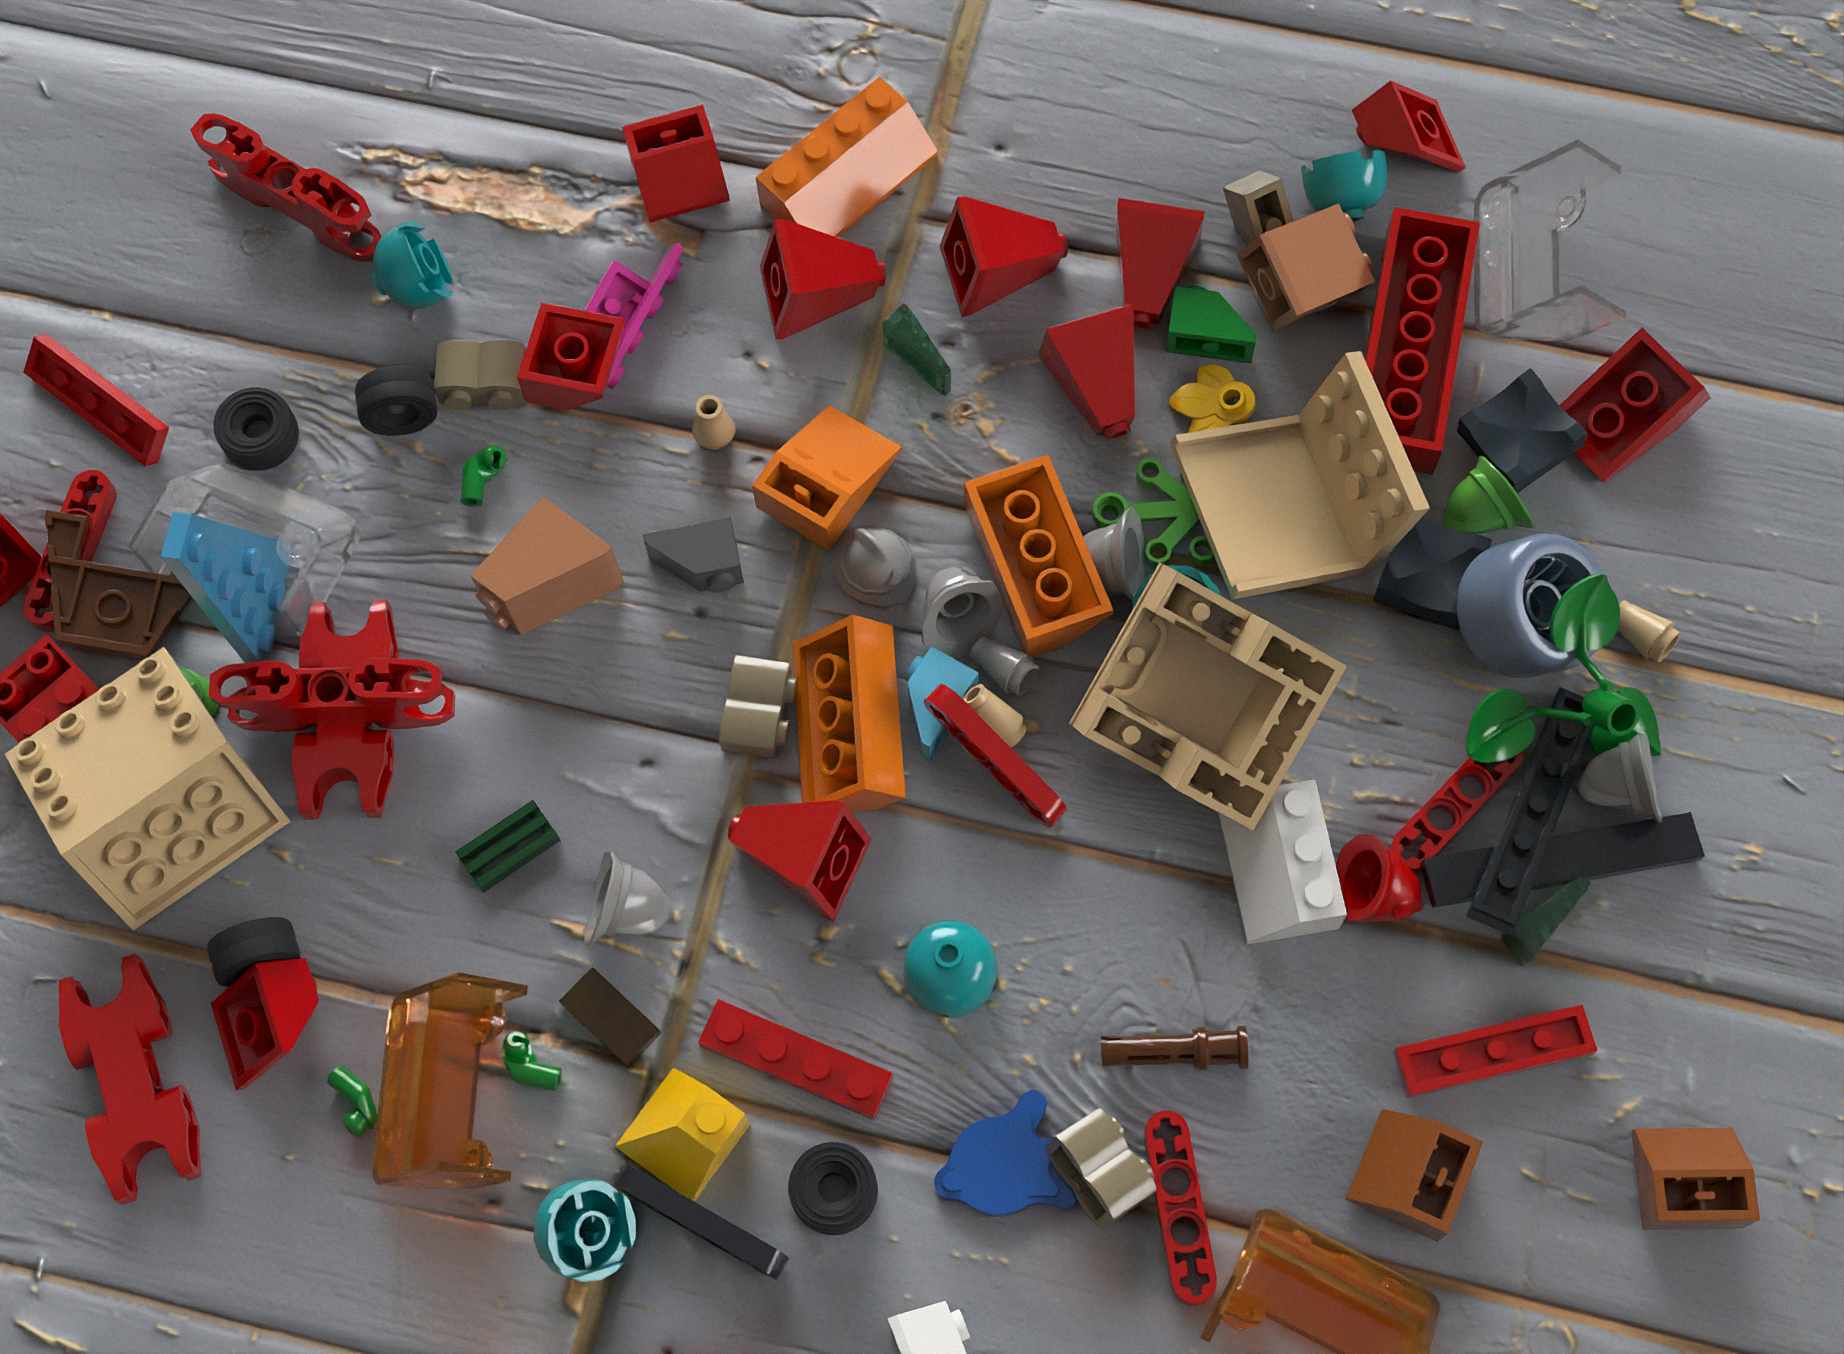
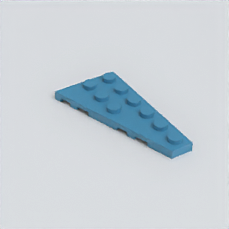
M173 512L161 551V559L244 663L264 661L266 651L270 652L275 642V627L273 625L277 610H282L285 604L286 587L284 583L295 544L193 514Z

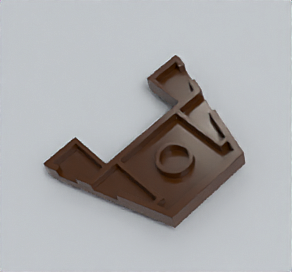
M46 510L45 525L48 532L49 546H47L51 567L55 640L58 646L143 660L156 653L191 600L192 596L172 571L170 575H163L80 560L90 525L88 518Z

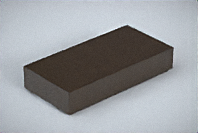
M593 967L559 1000L560 1004L627 1068L661 1034V1031Z

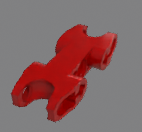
M215 113L203 114L190 130L199 148L212 157L208 160V164L215 178L220 183L252 204L259 207H273L311 229L315 238L333 251L355 261L373 262L375 247L381 239L379 230L367 221L372 214L362 195L324 170L318 168L305 169L264 145L258 133L226 116ZM214 126H219L226 130V137L218 144H213L203 139L204 133ZM221 166L226 171V173L220 171ZM351 203L357 204L359 206L358 212L354 209ZM362 231L372 236L373 241L371 245L365 249L353 248L350 245V239L356 232Z
M374 600L366 626L357 634L348 637L334 634V621L331 609L327 608L326 602H313L300 639L299 669L353 667L361 660L369 658H399L400 652L395 636L392 607L387 600ZM343 689L330 692L325 702H332L338 699ZM373 722L317 723V732H297L295 734L291 767L295 779L298 810L304 820H318L323 809V802L327 791L336 783L347 780L358 782L362 811L367 814V818H381L394 769V741L389 729L373 730Z
M369 658L361 660L353 667L293 669L292 666L282 661H253L230 664L210 674L208 693L212 701L228 709L227 718L239 728L269 732H299L309 729L315 723L374 722L384 729H413L437 726L455 716L456 698L453 690L441 684L443 673L439 667L425 660L401 658ZM422 671L429 673L432 680L431 682L411 679L410 676ZM233 676L245 679L247 687L237 690L229 697L221 695V687L225 680ZM343 689L338 699L332 702H325L330 692ZM440 695L445 698L444 707L436 714H425L419 708V705L432 702ZM239 710L255 712L258 715L252 719H243L240 717Z
M136 953L122 958V989L116 999L105 1006L93 1007L81 982L74 980L73 976L59 980L58 988L59 1029L66 1054L76 1070H81L91 1065L95 1066L106 1109L105 1113L88 1118L85 1121L86 1136L91 1156L99 1167L115 1202L122 1205L137 1200V1166L143 1156L153 1149L165 1148L180 1178H186L187 1181L201 1176L200 1129L191 1098L183 1085L167 1090L163 1089L152 1048V1043L172 1036V1026L167 1006L155 986L143 959Z

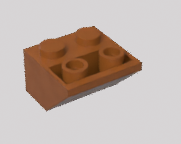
M1382 1109L1345 1200L1438 1242L1450 1230L1484 1142L1436 1120Z
M1655 1128L1631 1130L1643 1230L1744 1228L1760 1220L1754 1169L1733 1128Z

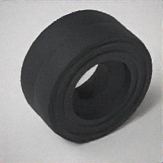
M410 366L379 368L360 378L355 387L358 419L360 424L372 433L386 436L407 435L428 427L436 419L438 407L434 383L430 375L421 369Z
M245 388L231 394L221 403L214 417V435L218 444L230 461L243 469L263 471L274 468L289 458L298 442V423L290 407L280 395L266 388ZM258 420L267 422V430L263 435L257 438H250L245 435L246 428L250 423Z
M281 917L259 918L234 925L216 934L207 944V952L212 963L215 980L219 985L225 987L232 985L255 963L301 958L293 926L288 919Z
M825 1142L813 1146L798 1158L789 1176L788 1193L795 1213L807 1227L825 1235H842L857 1229L870 1217L877 1202L878 1185L874 1169L862 1152L845 1143ZM830 1175H838L847 1182V1193L843 1199L837 1202L825 1201L819 1194V1186L822 1180Z

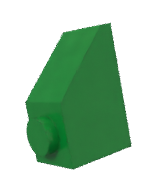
M1175 286L1166 352L1251 363L1257 335L1218 291H1210L1201 286Z

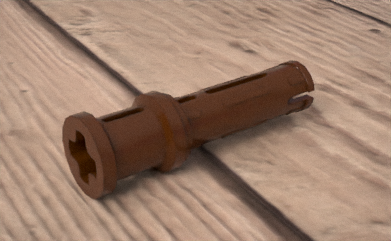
M1238 1026L1236 1031H1207L1205 1027H1197V1029H1192V1034L1101 1036L1102 1067L1182 1063L1193 1064L1194 1068H1199V1070H1207L1208 1065L1238 1064L1240 1069H1248L1246 1026Z

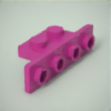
M678 243L673 245L664 254L649 282L614 260L608 266L584 311L625 318L626 321L606 386L610 389L615 387L624 373L625 367L620 364L626 352L632 354L645 332L639 329L645 317L652 319L664 299L659 295L664 283L670 285L674 281L683 263L678 261V258L684 247Z

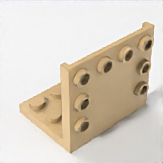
M1361 351L1344 354L1299 415L1177 434L1170 442V447L1232 600L1372 573L1430 509Z
M165 647L150 657L143 659L138 665L111 683L104 685L99 691L69 711L64 712L56 720L32 736L22 740L17 746L5 753L8 762L61 856L133 931L291 822L284 810L228 742Z

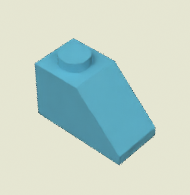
M931 646L924 658L917 656L905 676V679L908 681V698L922 756L929 761L932 760L949 732L927 710L924 700L939 684L948 686L961 698H963L968 690L978 685V672Z

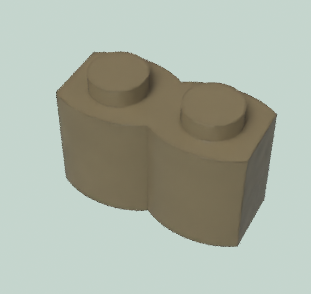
M468 340L439 342L437 344L434 389L439 404L446 405L454 410H465L470 406L486 404L497 410H509L514 406L525 404V399L517 379L526 351L524 343L511 340H492L483 343Z
M735 656L719 733V744L722 751L776 759L778 748L787 746L790 720H784V714L787 704L795 703L798 690V677H792L790 663Z
M1098 1108L1056 1135L1044 1147L1056 1171L1073 1188L1083 1210L1101 1230L1144 1202L1157 1191L1153 1181L1154 1174L1149 1164L1128 1149L1125 1142V1132L1121 1124L1114 1117L1108 1116L1101 1108Z

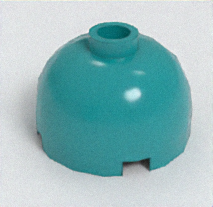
M1372 150L1373 159H1361L1360 151L1335 154L1312 161L1313 170L1303 165L1301 167V174L1307 200L1317 211L1339 203L1342 212L1347 213L1353 222L1363 219V211L1377 205L1382 199L1387 186L1385 152Z
M415 220L406 221L381 237L374 251L373 266L375 272L372 273V279L377 290L382 295H388L394 302L407 308L422 309L452 296L453 291L446 290L445 283L450 284L453 282L447 260L434 238L426 242L419 233L426 228Z
M941 920L927 925L913 937L904 956L903 976L910 996L923 1010L931 1014L934 1012L938 1015H947V1018H959L975 1012L989 1000L997 977V959L991 943L976 927L963 921Z
M572 1180L554 1188L540 1204L534 1220V1243L540 1258L557 1274L581 1282L599 1281L616 1272L623 1264L619 1261L624 1256L626 1248H632L636 1238V1217L630 1200L622 1192H618L613 1186L602 1180Z

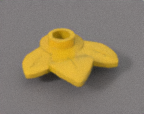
M1219 365L1200 366L1197 370V383H1188L1181 386L1168 401L1176 412L1192 419L1188 433L1232 426V424H1241L1250 418L1256 406L1253 390L1243 382L1234 381L1230 371ZM1240 397L1238 403L1234 405L1226 404L1229 399Z

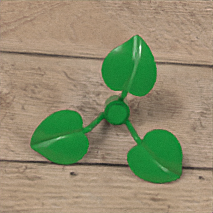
M1594 574L1574 584L1560 598L1550 620V635L1554 646L1563 652L1576 649L1578 660L1600 685L1598 689L1591 690L1584 697L1582 702L1584 712L1576 713L1538 706L1527 708L1526 699L1520 692L1513 689L1496 690L1482 699L1472 715L1466 740L1468 757L1478 762L1488 763L1503 761L1518 755L1534 739L1535 726L1530 719L1533 716L1576 721L1586 726L1592 724L1589 732V742L1591 750L1596 756L1618 747L1621 742H1629L1639 733H1643L1648 739L1651 756L1661 754L1658 723L1648 698L1639 690L1631 687L1620 688L1614 692L1615 684L1607 680L1587 656L1586 649L1595 651L1603 648L1615 636L1619 627L1620 606L1617 596L1608 583L1607 575Z

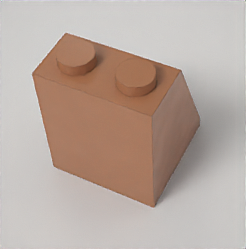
M1339 203L1265 232L1236 254L1272 332L1354 295L1375 283L1372 276L1374 273L1372 262L1365 252H1361L1354 237L1355 227L1353 221L1347 213L1342 212Z
M544 496L470 575L478 590L475 594L476 598L487 608L484 611L486 617L500 629L505 630L509 626L520 635L619 589L624 583L612 547Z

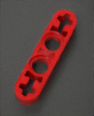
M87 470L74 478L60 510L62 513L88 518L90 525L80 560L92 562L117 496L115 486L103 472L98 470ZM98 485L102 489L101 493H93L89 499L85 493L87 490L94 491ZM88 508H90L94 513H89L87 511ZM47 543L25 597L23 613L36 629L42 632L55 631L53 612H45L43 617L38 613L40 608H48L50 603L52 604V595L47 590V587L52 586L51 567L47 549L49 544Z
M939 684L924 700L925 707L933 717L1038 822L1051 828L1067 811V807L1060 797L955 691L944 684Z
M1524 750L1518 755L1507 759V761L1500 762L1491 775L1484 769L1489 762H1478L1469 757L1395 835L1388 849L1399 856L1400 861L1415 874L1421 872L1419 863L1424 858L1437 856L1515 774L1523 761ZM1465 777H1473L1479 780L1484 789L1483 795L1475 799L1467 798L1459 790V780ZM1438 808L1448 811L1454 821L1453 827L1445 831L1435 829L1429 823V812ZM1422 833L1427 840L1417 853L1420 860L1414 856L1408 860L1404 859L1401 856L1404 850L1401 843L1409 847Z
M1163 1110L1155 1113L1148 1120L1144 1130V1143L1148 1164L1153 1171V1181L1157 1188V1191L1154 1192L1170 1286L1174 1296L1181 1303L1188 1306H1198L1205 1303L1214 1294L1217 1287V1275L1189 1128L1185 1119L1180 1114ZM1161 1122H1168L1171 1130L1179 1131L1180 1135L1174 1137L1172 1141L1173 1154L1176 1156L1183 1152L1185 1160L1170 1159L1157 1164L1156 1157L1165 1158L1166 1155L1163 1139H1154L1153 1133L1159 1131ZM1176 1169L1182 1171L1187 1176L1189 1189L1184 1195L1172 1196L1165 1192L1161 1184V1178L1166 1171ZM1187 1218L1195 1223L1198 1229V1238L1194 1244L1182 1246L1172 1239L1170 1227L1175 1220ZM1201 1250L1204 1259L1195 1258L1194 1267L1197 1276L1206 1277L1207 1284L1200 1288V1295L1194 1296L1190 1288H1182L1180 1280L1185 1279L1188 1274L1186 1260L1177 1264L1174 1254L1189 1256Z

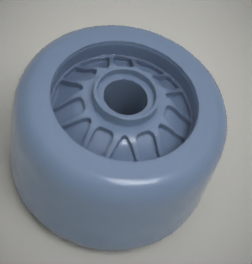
M1552 533L1526 536L1485 550L1466 569L1457 593V618L1467 646L1486 667L1501 675L1512 678L1536 677L1565 671L1582 664L1576 656V649L1563 652L1554 646L1550 635V620L1556 604L1568 589L1586 577L1598 573L1603 574L1599 564L1577 542ZM1586 649L1588 658H1590L1597 650L1590 651Z

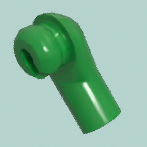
M491 445L484 448L464 463L460 500L462 504L471 507L482 505L484 484L501 472L507 460L506 453L501 447Z
M513 1032L508 1034L501 1047V1057L512 1080L523 1085L557 1091L562 1078V1068L538 1063L529 1038L524 1033Z
M345 1066L336 1067L329 1074L327 1083L349 1102L353 1111L344 1116L343 1123L353 1136L360 1137L368 1128L372 1130L378 1119L370 1088Z

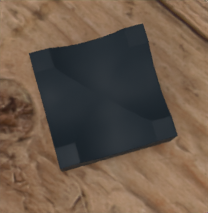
M1531 368L1518 376L1509 386L1492 399L1460 417L1457 433L1478 457L1484 456L1508 480L1517 493L1582 448L1587 437V432L1557 404L1543 385L1541 379Z
M1423 516L1389 553L1372 601L1459 631L1456 604L1460 581L1471 562L1479 554L1490 548L1493 539L1479 534L1455 531L1438 525Z

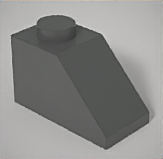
M731 517L643 534L644 544L650 561L699 591L724 592L732 589L736 584L744 583Z

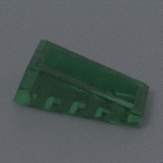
M904 303L882 322L883 345L941 395L946 396L951 391V369L911 309Z
M1581 875L1522 915L1512 936L1501 933V941L1521 966L1529 963L1588 891L1591 882L1586 876L1582 877Z

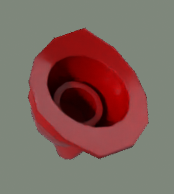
M1358 834L1342 847L1336 862V869L1347 912L1345 917L1347 921L1371 923L1402 920L1416 912H1420L1425 905L1421 897V885L1418 877L1400 861L1399 856L1386 848L1376 835Z

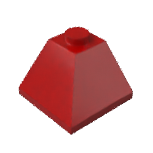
M1390 80L1352 109L1358 124L1356 126V133L1366 146H1372L1390 154L1456 172H1461L1466 168L1436 99Z
M541 302L517 375L525 402L570 410L602 399L626 325L625 318Z
M306 958L255 963L211 1002L236 1091L246 1089L292 1050L319 1002L315 979L311 976Z

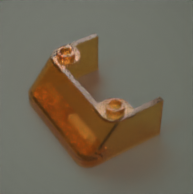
M458 972L403 991L395 997L390 1007L387 1022L378 1119L372 1160V1175L376 1184L411 1188L477 1189L511 1181V1171L492 1169V1155L488 1151L486 1143L483 1140L472 1139L481 1046L491 1043L502 1032L506 1019L503 1003L527 995L528 985Z
M1263 1209L1257 1212L1215 1300L1200 1338L1210 1343L1221 1319L1235 1329L1244 1330L1258 1328L1264 1317H1267L1336 1354H1429L1440 1311V1303L1436 1296L1423 1285L1281 1212Z

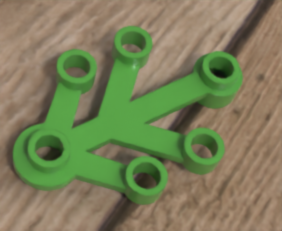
M1147 458L1138 464L1137 482L1144 488L1151 489L1156 487L1172 501L1128 504L1122 495L1115 492H1106L1099 495L1094 501L1092 519L1098 528H1105L1117 523L1124 512L1130 506H1134L1141 522L1175 520L1159 538L1152 539L1145 547V562L1151 568L1156 569L1159 562L1166 566L1169 564L1172 550L1193 529L1200 519L1188 489L1164 471L1162 464L1158 460ZM1153 469L1158 475L1148 478L1142 474V471ZM1180 472V477H1181L1182 481L1184 482V479H1183L1182 474H1181V472ZM1112 511L1118 517L1115 520H1106L1102 517V514ZM1206 534L1195 537L1189 546V559L1198 566L1209 565L1214 560V554ZM1198 546H1205L1209 549L1210 553L1200 556L1194 549ZM1161 549L1165 552L1166 556L1160 559L1154 558L1150 551Z

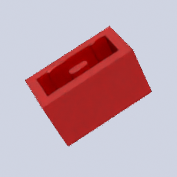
M703 104L622 126L629 158L649 223L730 201L715 140Z
M46 634L0 673V723L20 743L56 720L64 712L69 711L99 691V688Z

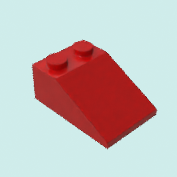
M1641 328L1559 406L1587 432L1584 446L1574 454L1605 484L1676 431L1711 397L1705 387L1644 328Z

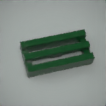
M532 800L455 851V853L484 893L561 840L535 801ZM534 817L533 821H531L530 823H528L527 825H525L524 827H522L521 829H519L518 831H516L515 833L501 841L499 844H497L496 846H494L493 848H491L490 850H488L487 852H485L484 854H482L481 856L472 861L473 857H475L476 855H478L479 853H481L482 851H484L485 849H487L488 847H490L491 845H493L494 843H496L497 841H499L500 839H502L503 837H505L506 835H508L509 833H511L512 831H514L515 829H517L518 827H520L521 825H523L524 823H526ZM539 830H543L545 834L484 875L481 874V869L516 848L518 844Z

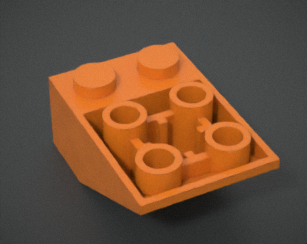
M829 405L774 454L752 484L756 508L830 551L899 455L902 447Z

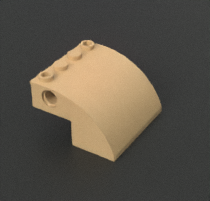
M1159 562L1069 724L1085 737L1158 775L1179 792L1254 830L1347 666Z

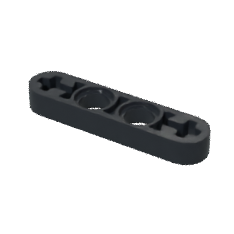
M625 1163L613 1184L615 1188L774 1280L778 1279L789 1260L788 1256L629 1164Z

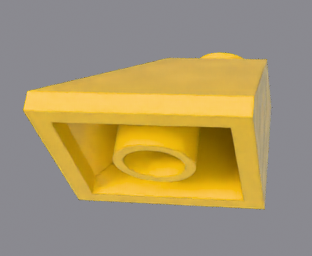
M672 1068L615 1147L667 1186L695 1202L751 1124L743 1111L708 1086Z

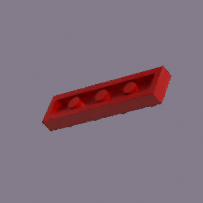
M48 334L34 336L23 373L141 464L149 466L158 463L170 427Z
M719 999L698 1041L700 1047L873 1121L893 1078L892 1072Z
M1583 1004L1396 1047L1394 1055L1407 1098L1594 1055L1598 1050Z

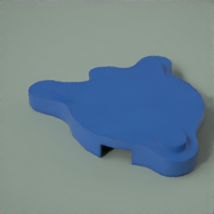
M1036 1090L1027 1091L1009 1113L998 1117L985 1118L965 1129L954 1143L947 1164L935 1176L934 1185L937 1194L944 1200L959 1201L966 1206L969 1205L976 1211L992 1217L1016 1214L1029 1206L1037 1204L1050 1205L1060 1210H1069L1074 1207L1077 1197L1073 1188L1056 1171L1044 1148L1053 1138L1042 1140L1036 1133L1047 1107V1101L1043 1094Z

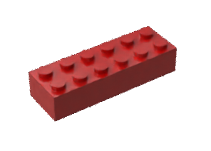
M1394 207L1384 241L1364 359L1413 470L1433 475L1443 449L1480 222Z

